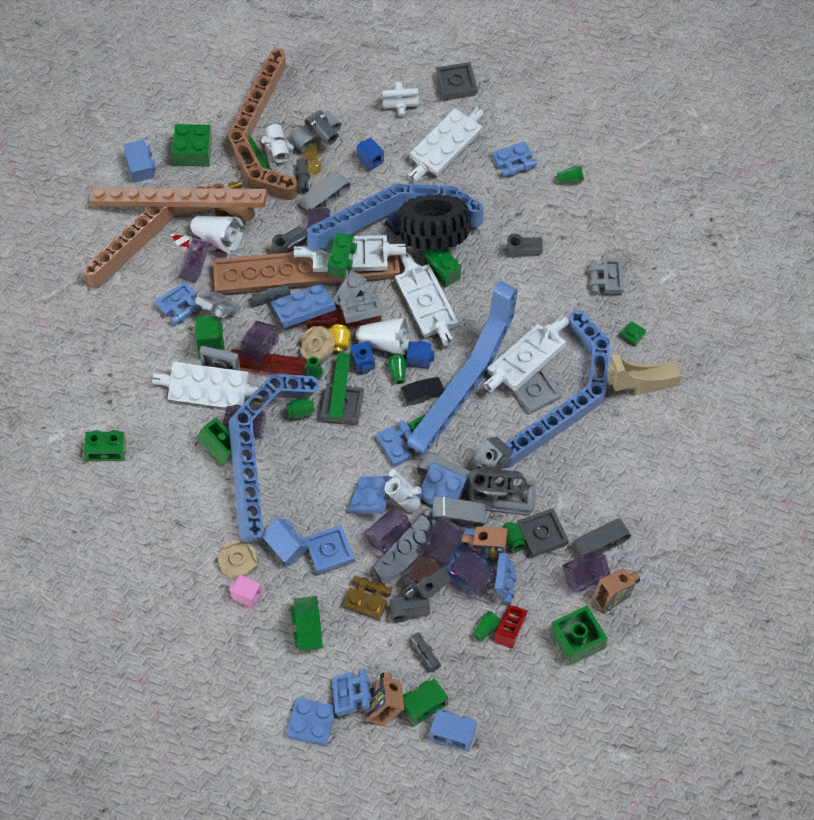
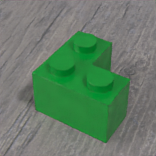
M218 317L195 318V334L199 360L201 359L199 352L201 346L225 350L223 323H219Z
M318 597L294 598V605L290 606L292 625H296L297 629L296 632H293L294 644H298L299 651L323 648Z

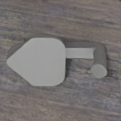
M537 481L527 482L526 502L498 499V495H507L508 492L476 490L471 483L469 484L468 498L471 502L485 504L486 510L527 515L534 511ZM477 491L485 493L486 498L477 497Z

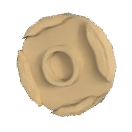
M322 326L311 327L301 339L302 347H300V352L306 360L311 356H315L319 359L320 363H323L330 357L335 346L332 332Z
M240 540L225 544L218 555L219 568L223 574L235 579L239 575L247 577L252 574L258 562L254 547Z

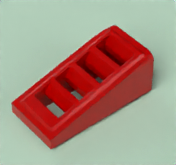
M509 604L496 631L494 642L512 649L517 641L528 611ZM510 614L520 617V619L510 616Z

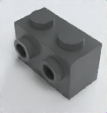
M498 436L488 438L467 468L470 471L475 468L501 470L502 467L509 463V457L513 451ZM476 476L480 481L483 480V476Z

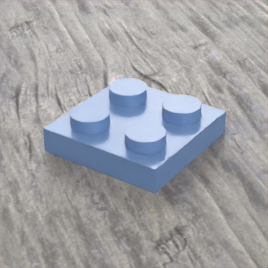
M432 462L418 498L433 505L435 497H448L460 500L468 477L436 462Z
M360 477L348 510L352 514L383 513L389 499V495L385 492L384 488L392 477Z
M342 525L305 537V542L309 546L308 551L317 574L355 562Z
M297 697L286 737L327 747L335 717V705Z

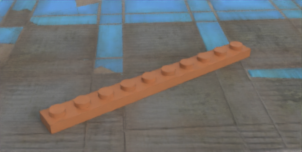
M93 188L89 202L91 206L265 208L268 192L267 189Z

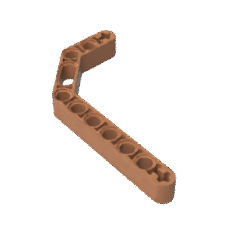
M276 48L269 53L228 133L230 149L250 188L267 189L270 195L293 200L298 195L296 179L262 168L248 142L286 68L285 52L282 49ZM240 154H248L252 164H245Z
M214 183V184H209V185H203V186H198V187H192V188L232 189V188H230V187H228V186H226V185H224V184H222V183ZM148 207L84 267L83 273L91 287H99L176 215L220 208L234 217L240 218L242 221H251L255 217L254 208Z

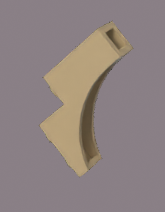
M620 354L612 356L611 364H609L610 373L607 374L608 382L610 385H613L615 391L630 388L633 389L635 396L679 386L681 378L675 360L643 365L628 362Z

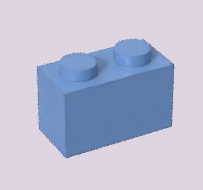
M145 140L123 144L133 183L154 178L153 171L156 170L154 159L150 160L152 153L150 146H146Z
M275 518L261 536L284 563L295 564L309 548L305 542L306 539L293 529L294 525L288 519Z
M437 710L430 729V740L469 751L476 732L477 722L468 716L459 717L448 710Z

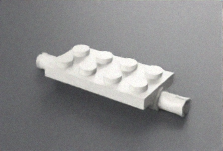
M476 107L466 116L457 109H454L410 152V158L417 163V167L408 174V179L416 184L424 174L432 172L438 176L483 131V126L478 124L477 121L484 116V112Z
M387 235L354 236L355 243H357V251L351 259L353 260L352 270H388L387 257L389 255H406V243L389 244L387 242ZM333 243L320 250H311L308 246H294V258L311 257L313 259V272H328L327 265Z
M406 251L407 256H399L405 266V271L395 276V281L423 338L438 334L444 346L448 345L446 341L450 345L454 342V339L449 329L457 327L458 320L430 265H418L414 262L410 251Z
M560 315L551 325L548 324L543 327L537 324L487 368L488 374L492 377L483 383L485 389L493 392L496 387L504 383L514 391H517L566 347V341L560 338L559 332L569 324L568 319Z
M173 362L170 375L154 372L153 377L160 378V380L152 379L153 385L169 386L168 400L239 409L245 403V400L259 388L248 384L249 372ZM256 395V396L254 397V398H258V399H263V398H262L261 396H259V395Z

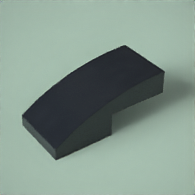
M439 377L419 380L401 387L406 404L424 403L426 398L440 397L445 391Z

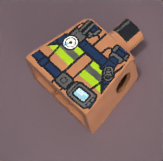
M476 527L474 535H462L461 546L473 547L472 555L475 557L498 561L499 553H505L508 529Z
M622 568L600 579L592 599L605 614L631 596L635 585L640 582V577L636 572L629 574Z
M388 672L381 673L380 681L369 691L371 693L370 708L367 709L366 721L384 726L404 710L402 684L392 680V674Z

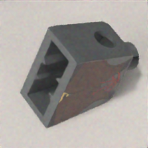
M422 554L403 574L407 586L401 590V593L408 600L415 594L425 599L452 580L444 566Z

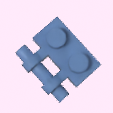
M525 141L492 152V158L498 169L506 168L501 170L503 177L508 175L514 176L517 172L528 171L532 167L537 166L535 159L530 160L532 159V153Z
M186 281L155 300L156 305L166 317L172 313L175 315L170 319L173 325L178 322L182 323L186 320L187 316L200 311L199 308H201L200 305L193 301L197 294ZM186 304L189 306L183 311L180 310Z
M404 420L397 423L400 428L398 431H395L393 426L375 434L377 441L394 467L410 460V451L414 450L416 454L421 453L407 444L404 445L401 438L406 437L409 440L412 434V429Z
M499 553L495 590L499 598H504L503 603L509 605L512 602V598H514L515 590L513 585L516 582L517 575L515 574L513 561H510L508 554Z
M360 670L359 677L356 678L352 672L333 677L335 713L338 716L356 712L358 703L362 704V709L364 710L370 708L371 693H369L368 689L370 678L367 676L366 670ZM357 687H360L361 693L356 694Z

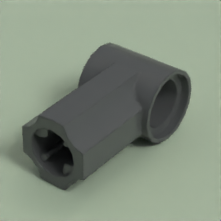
M321 110L304 120L308 130L312 133L315 132L326 145L333 144L339 137V134L328 123L326 115Z
M297 226L284 235H275L272 239V253H288L294 246L307 241L305 230Z
M511 234L507 238L505 252L513 258L520 256V254H542L543 239L542 237H522L519 234Z
M395 597L389 601L393 622L401 623L409 620L411 617L430 615L428 598L424 599L421 597L408 600L405 597Z

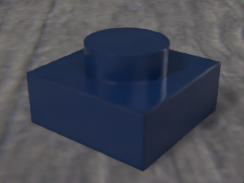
M399 212L385 220V224L396 236L400 234Z

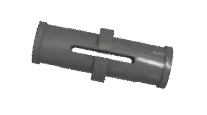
M299 158L296 161L297 192L299 194H306L309 191L308 180L310 179L308 160L305 159L304 163V158Z
M286 283L274 288L268 287L267 290L251 295L256 306L291 294Z
M420 632L413 634L409 641L417 650L418 657L423 659L430 672L438 670L441 667V663L433 654L432 647L427 645Z

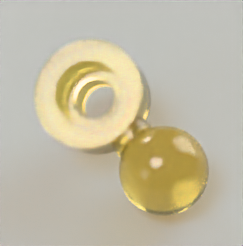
M309 143V147H306V157L310 158L308 170L312 174H318L322 170V164L318 161L316 143Z

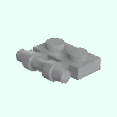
M622 258L603 259V265H597V260L590 261L588 269L591 281L589 284L593 295L599 294V288H604L605 294L624 293ZM598 274H604V279H598Z
M351 270L332 300L335 305L341 308L339 301L346 300L347 297L351 296L355 298L359 292L363 294L375 293L378 285L372 282L369 288L365 287L367 279Z
M215 291L199 295L195 301L203 310H216L215 314L217 317L223 318L228 315H234L240 310L239 304L231 302V298Z
M364 293L363 296L355 298L351 296L347 297L346 300L339 301L346 323L383 315L376 293Z

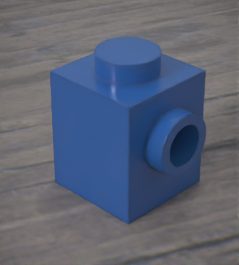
M371 137L361 141L356 146L357 157L369 170L384 162V150Z
M368 341L350 346V354L357 374L368 373L375 369V358Z
M409 341L407 367L430 369V362H434L435 351L431 350V343Z

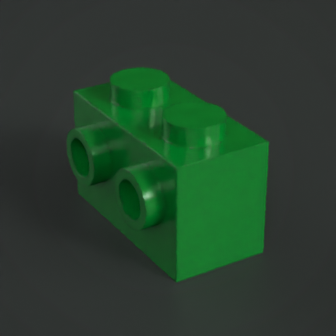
M336 232L327 265L328 275L347 279L348 271H351L353 266L352 256L357 251V243H355L354 236Z
M448 248L446 250L424 251V263L430 265L434 275L445 288L461 279V264L451 256Z
M216 417L202 427L197 439L223 466L232 459L230 432Z
M93 430L85 432L84 454L86 461H125L126 437L124 431L112 430L110 432Z
M435 678L431 681L426 680L415 691H409L403 695V712L415 727L435 714L437 710L440 711L448 705V696Z

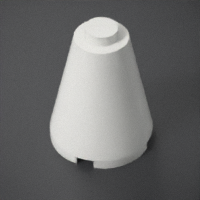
M196 216L190 223L192 233L223 252L230 253L231 250L235 251L241 242L243 233L240 232V227H243V223L240 218Z
M401 317L361 325L356 331V339L359 340V343L368 341L370 347L397 355H405L409 339H406V333H410L409 322L406 318Z

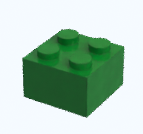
M175 124L172 147L174 166L210 167L212 147L211 125Z
M588 605L552 622L551 633L570 665L606 648L608 638Z

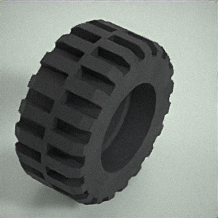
M447 194L417 196L415 199L412 198L405 202L398 211L400 238L407 246H412L414 249L424 251L446 250L449 247L453 248L457 244L463 243L470 233L469 208L462 199L460 200L455 196L451 197V195Z

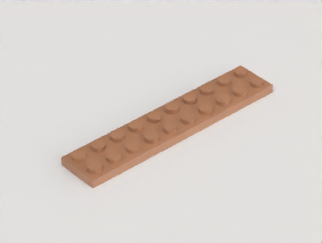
M294 252L213 260L215 292L221 294L267 290L268 287L274 288L286 283L288 288L342 283L346 279L328 275V272H313V259L311 257L294 258ZM389 255L387 257L388 270L354 272L367 280L393 278L400 274L398 255Z

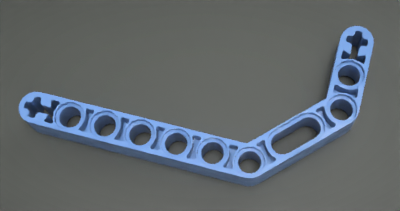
M394 184L310 226L307 229V246L311 250H320L334 242L336 232L350 235L399 210L405 202L412 198L415 199L417 196L447 194L451 195V197L455 196L460 200L462 199L469 208V225L473 227L483 224L484 206L454 186Z
M501 280L496 284L492 294L490 315L470 358L413 431L408 440V446L426 454L487 374V368L492 364L513 320L518 289Z
M580 310L570 313L568 329L592 354L589 385L507 441L505 444L513 453L509 457V463L504 466L505 468L514 466L604 402L610 340ZM596 363H602L605 366L602 378H596L593 375Z
M271 375L229 419L239 534L241 540L245 543H253L263 534L252 421L274 397L301 399L312 396L319 389V381L313 376ZM256 395H259L263 398L264 403L257 411H253L249 403Z

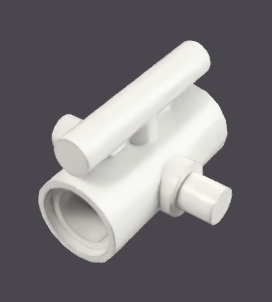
M396 82L394 90L382 91L383 109L396 108L398 116L403 117L405 116L406 107L419 105L418 88L404 89L402 82Z
M279 124L268 126L265 130L266 136H263L261 140L270 168H275L277 166L276 163L286 162L290 158L289 151H292L294 148L293 144L285 140L282 127Z
M392 469L389 472L392 479L386 483L384 488L385 492L389 495L387 504L398 503L409 513L416 511L420 506V499L416 495L421 494V488L419 486L413 487L396 470Z

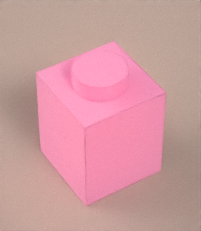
M239 575L237 580L232 581L229 591L231 592L232 600L254 608L262 593V587L260 583Z

